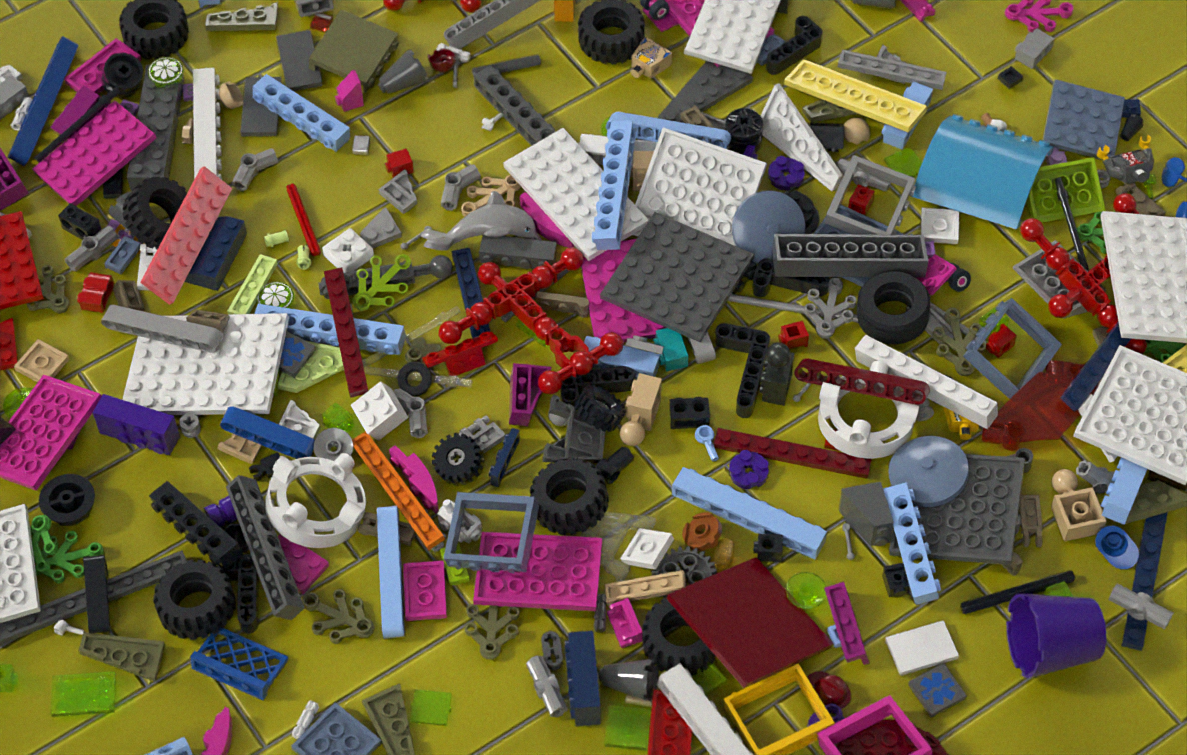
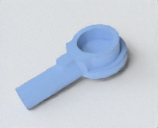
M708 425L698 427L695 431V439L699 443L705 444L712 461L718 460L719 457L712 443L714 431Z

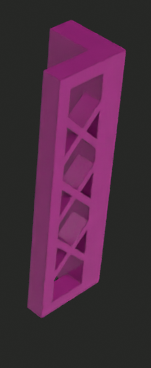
M841 582L825 587L846 662L861 659L863 665L869 664L845 583Z

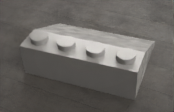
M1055 240L1051 244L1054 246L1058 242ZM1040 249L1014 265L1013 270L1049 303L1053 296L1058 294L1065 295L1069 290L1059 280L1058 275L1055 274L1057 270L1048 267L1046 257L1041 259L1045 252ZM1099 285L1106 293V289L1102 285ZM1076 300L1072 304L1073 309L1071 313L1064 318L1088 311Z

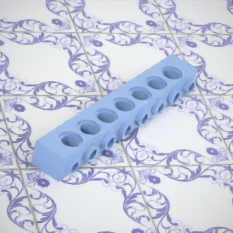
M633 120L611 121L610 129L607 130L608 143L605 144L606 157L603 158L604 172H601L602 186L598 190L600 199L596 203L595 231L592 232V242L596 244L598 250L620 249L636 138Z
M263 304L257 305L254 314L287 313L289 316L287 331L305 341L339 346L333 315ZM353 318L360 349L370 352H383L389 355L401 354L406 338L403 325Z

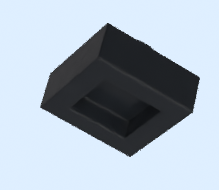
M1010 66L999 73L997 79L1008 89H1011L1023 81V76Z

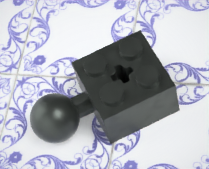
M774 343L766 351L765 369L761 374L759 393L762 394L763 402L785 406L793 373L795 353H791L789 348L783 343Z

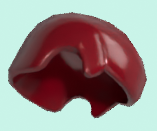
M435 49L432 56L428 54V61L433 70L443 73L449 71L454 66L456 57L450 49Z

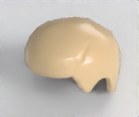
M229 81L220 86L219 98L226 107L234 109L243 105V96L235 83H230Z
M852 118L846 121L844 124L845 140L857 145L861 141L867 142L871 134L866 121L861 118Z

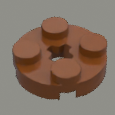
M709 512L696 514L692 517L694 520L685 524L682 532L683 540L691 550L697 548L698 551H704L709 548H715L719 543L718 539L722 533L721 522ZM705 528V532L700 535L699 533Z

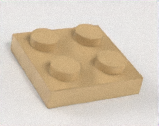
M37 339L15 364L14 368L19 373L38 382L43 375L54 378L69 361V356Z

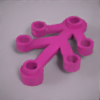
M1022 0L1019 4H1010L1005 9V16L1008 19L1021 21L1028 26L1029 32H1034L1036 28L1038 29L1039 24L1036 21H1031L1026 16H1031L1045 25L1046 31L1053 32L1056 28V22L1047 19L1043 15H1060L1062 18H1069L1073 13V5L1068 2L1061 3L1059 8H1042L1043 6L1050 5L1051 0H1039L1034 5V0ZM1026 6H1032L1030 9H1024Z

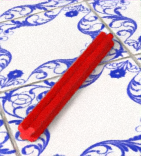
M294 183L288 184L286 186L287 192L310 253L313 257L320 255L321 249L297 187Z

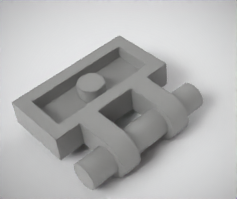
M486 415L481 419H476L474 424L468 428L464 427L459 433L460 436L463 433L473 438L480 446L483 454L502 442L505 437L503 431L494 422L488 426L486 425L490 422Z

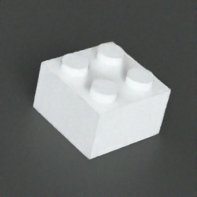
M381 381L351 404L366 433L378 441L408 418L393 390Z

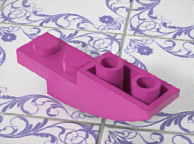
M527 192L520 195V206L533 219L535 230L538 234L552 242H556L558 245L568 248L575 247Z
M394 445L389 449L391 464L395 468L399 467L402 470L405 478L409 480L410 491L415 497L418 496L422 500L425 508L431 509L435 514L438 513L437 493L427 468L415 453L407 457Z
M225 707L222 712H219L215 717L212 728L206 731L203 737L206 750L201 755H228L232 738V717L229 708Z

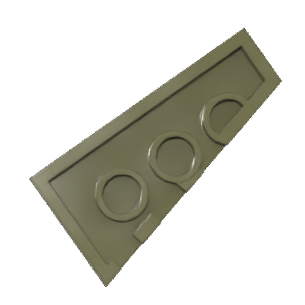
M278 2L272 3V6L269 7L258 5L256 9L251 10L241 8L234 13L223 11L207 14L206 31L276 30Z

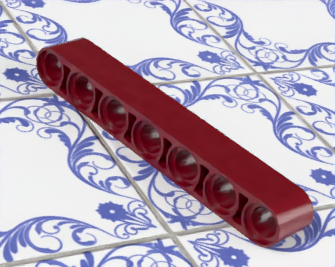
M809 358L801 360L794 371L795 377L802 382L821 386L825 382L841 386V390L916 405L922 404L930 392L929 385L924 381ZM802 368H806L808 372H804ZM820 371L825 372L827 376L822 375ZM839 375H843L846 380L841 379ZM858 379L864 380L866 384L859 382ZM877 383H882L884 387H880ZM897 387H901L904 391H899ZM916 390L921 391L923 395L917 394Z

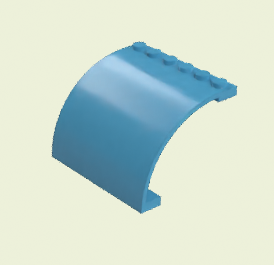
M953 114V116L947 117L937 129L925 154L914 185L916 189L913 197L1018 229L1022 222L1023 209L1037 173L1046 156L1052 154L1054 146H1051L1050 142L1044 140L1034 141L1032 140L1033 137L1028 135L1017 136L1011 130H997L998 127L994 125H980L981 122L974 119L967 121L961 115Z

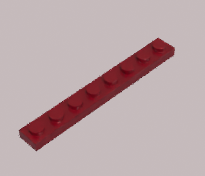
M343 268L324 271L349 395L350 398L364 395L369 390Z
M717 428L714 440V448L736 453L748 450L760 454L766 459L868 479L872 459L854 457L842 452Z

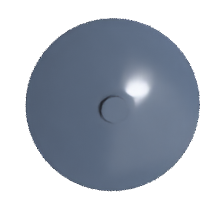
M760 191L750 195L739 205L732 221V236L735 245L753 253V262L756 264L765 258L773 260L772 246L774 234H805V219L800 207L791 197L777 191Z
M924 436L908 441L894 453L889 464L888 473L891 486L907 483L908 489H913L916 499L912 501L913 505L935 507L950 502L963 491L969 477V466L965 453L957 444L938 436Z

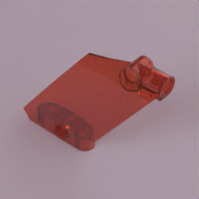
M1058 360L1049 361L1046 366V373L1038 372L1004 404L988 429L983 427L982 442L998 445L1002 443L1005 449L1014 451L1023 442L1058 440L1081 416L1078 410L1073 411L1060 397L1085 365ZM1098 384L1094 387V389H1093V390L1091 391V393H1090V394H1092L1093 396H1094V394H1095V392H1096V390H1097V388H1098Z

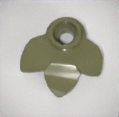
M419 337L412 341L411 348L405 355L406 362L424 364L422 358L427 356L428 353L440 351L441 345L426 344L425 339Z

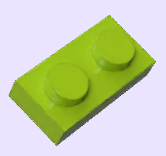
M457 544L456 554H462L460 544ZM446 547L440 548L450 586L469 582L470 578L467 568L456 569L455 567H449L443 559Z

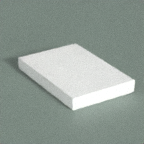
M944 621L885 638L900 676L953 661L959 657Z

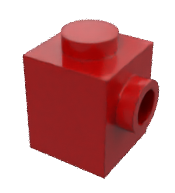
M407 148L386 155L387 162L384 163L387 173H391L393 178L403 170H406L407 174L414 173L413 161Z
M858 184L849 199L848 208L866 216L873 204L875 191Z

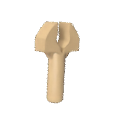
M193 118L188 120L187 126H183V144H192Z

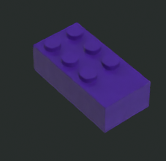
M106 394L101 396L93 411L100 434L116 438L123 443L135 444L142 449H151L158 454L171 455L180 438L173 415Z

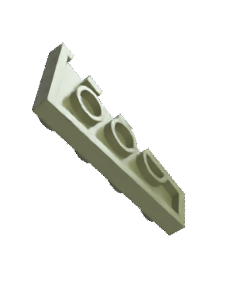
M823 99L802 107V113L811 123L859 114Z
M84 632L79 653L156 682L165 643L164 641Z
M400 683L362 700V704L387 754L415 755Z

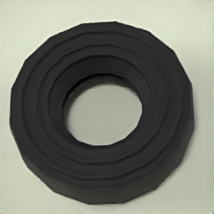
M409 362L399 370L397 376L400 389L411 396H420L430 388L432 374L424 364ZM418 372L421 374L422 381L418 386L409 385L408 376L410 373Z

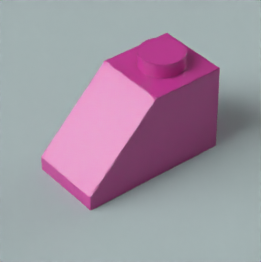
M353 70L336 88L337 95L335 100L338 106L341 105L343 112L364 106L361 82L356 71Z

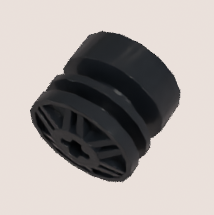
M748 108L735 109L730 112L725 122V130L731 135V141L728 145L730 148L727 150L743 155L747 146L752 145L755 146V153H757L762 144V117L756 111Z

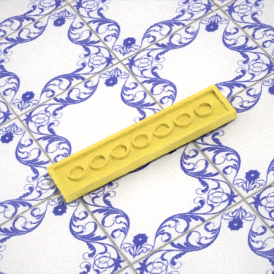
M804 59L785 78L786 86L908 133L927 112L926 105Z

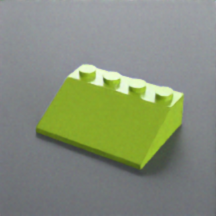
M1094 157L1040 167L1026 201L1031 217L1038 219L1042 223L1066 219L1061 201H1058L1056 193L1058 191L1054 181L1056 178H1062L1064 188L1069 195L1068 202L1073 217L1106 211Z

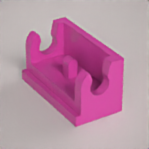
M625 598L622 601L611 604L609 606L610 610L607 611V616L620 647L624 648L642 642L643 632L629 599Z

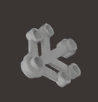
M839 278L829 280L827 306L820 299L817 289H810L808 291V299L813 301L814 304H806L804 313L810 316L816 323V332L823 339L830 338L834 334L835 328L845 323H850L853 320V312L846 309L856 306L857 299L855 296L849 295L845 298V302L835 306L837 294L842 292L843 283ZM816 306L824 314V319L816 313ZM842 312V317L831 321L833 316Z

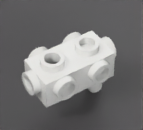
M449 499L443 502V506L438 511V524L446 532L450 529L455 505ZM464 510L458 541L461 543L465 541L469 544L472 540L477 541L482 534L481 521L477 516L470 515Z

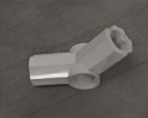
M271 148L255 155L251 153L243 155L241 157V165L232 181V186L240 191L247 190L253 177L259 173V170L278 163L275 151Z
M474 164L467 166L457 173L450 172L445 176L441 207L450 211L456 209L462 188L481 178Z
M400 388L395 389L393 392L405 412L409 415L411 436L423 438L428 434L424 400L420 397H413Z
M1086 460L1081 461L1076 468L1077 475L1090 483L1095 493H1105L1110 482L1115 483L1111 481L1115 472L1108 471L1107 468L1096 467Z

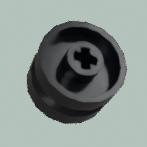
M116 53L110 56L105 62L101 81L103 88L109 93L117 87L120 90V93L116 96L117 98L131 97L140 87L143 77L142 64L136 57L128 53Z

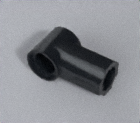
M621 447L608 459L603 458L600 460L595 468L601 471L604 480L608 484H612L619 477L620 472L634 460V456L627 447Z

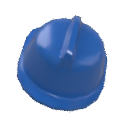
M1106 526L1097 533L1095 539L1096 546L1111 565L1119 569H1129L1137 563L1139 558L1138 547L1123 529L1117 526Z

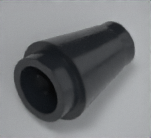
M1132 114L1127 117L1120 134L1121 139L1129 141L1143 127L1144 121L1140 116Z

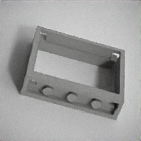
M853 155L827 211L825 224L851 234L896 235L897 231H895L896 226L900 227L903 216H901L902 211H907L910 203L908 198L914 195L916 186H914L915 178ZM856 170L905 188L886 232L837 213Z

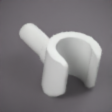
M499 113L491 120L483 118L482 123L484 125L482 128L491 131L494 123L503 117V114Z
M64 620L58 621L54 626V632L61 636L65 631L80 635L84 633V630L69 626Z

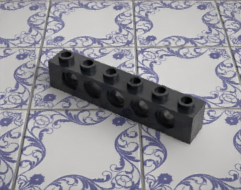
M168 481L149 495L152 501L150 505L156 513L161 512L167 523L170 524L172 522L178 533H184L186 539L192 545L196 544L198 550L204 556L207 554L211 562L216 564V566L220 565L226 570L243 556L239 544Z

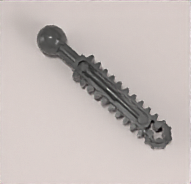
M445 255L433 257L429 264L412 266L411 262L409 268L400 269L386 284L404 282L410 285L415 283V277L432 274L436 278H445L452 272L453 264ZM394 264L380 266V278ZM372 268L365 269L368 271L366 291L372 287ZM357 271L344 273L348 295L359 292ZM365 271L359 273L360 278L366 275ZM324 276L321 282L318 283L320 295H324L326 299H329Z

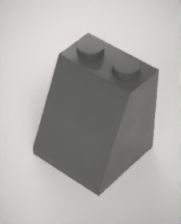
M881 482L841 489L839 512L870 546H883L890 543L894 522Z

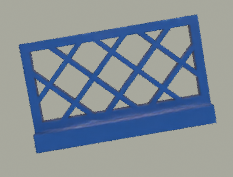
M220 627L219 632L214 635L211 633L200 649L192 653L190 659L191 669L260 700H264L267 696V690L287 663L288 656ZM219 633L225 636L227 640L216 643L215 637ZM241 643L244 644L245 648L233 651L232 644ZM229 645L230 652L219 654L217 648ZM215 649L216 655L209 657L204 655L205 651ZM259 651L262 652L263 656L251 659L249 652ZM247 653L248 660L237 662L236 655ZM232 657L234 663L226 665L221 662V659ZM274 658L280 660L278 665L269 667L267 660ZM265 662V668L255 670L254 663ZM250 665L252 671L244 673L239 670V667ZM268 673L269 678L264 682L258 679L257 675Z

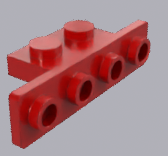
M484 332L476 338L465 339L460 344L449 345L444 350L428 353L422 360L428 368L445 362L448 375L452 378L486 365L481 348L498 342V337L493 332Z

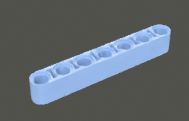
M614 112L606 123V129L608 130L610 129L611 121L633 120L636 138L658 142L663 127L727 149L731 141L730 133L723 129L623 112Z
M398 506L377 507L383 638L404 637Z

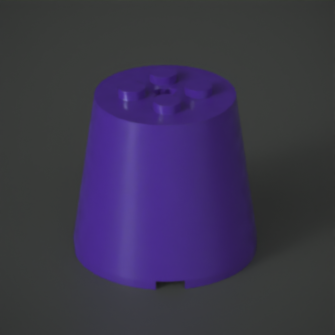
M1017 594L1011 599L1008 607L1011 617L1010 621H1006L1007 641L1016 669L1020 668L1022 670L1021 675L1023 677L1032 678L1096 661L1103 656L1106 647V626L1101 608L1094 599L1035 594Z

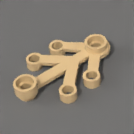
M511 174L505 179L483 177L481 180L483 188L469 186L467 188V195L470 198H476L478 195H485V197L476 203L465 202L461 210L462 215L465 217L476 209L487 205L492 191H496L501 195L507 192L505 204H511V206L515 207V191L519 190L521 186ZM492 185L501 186L498 189H491Z

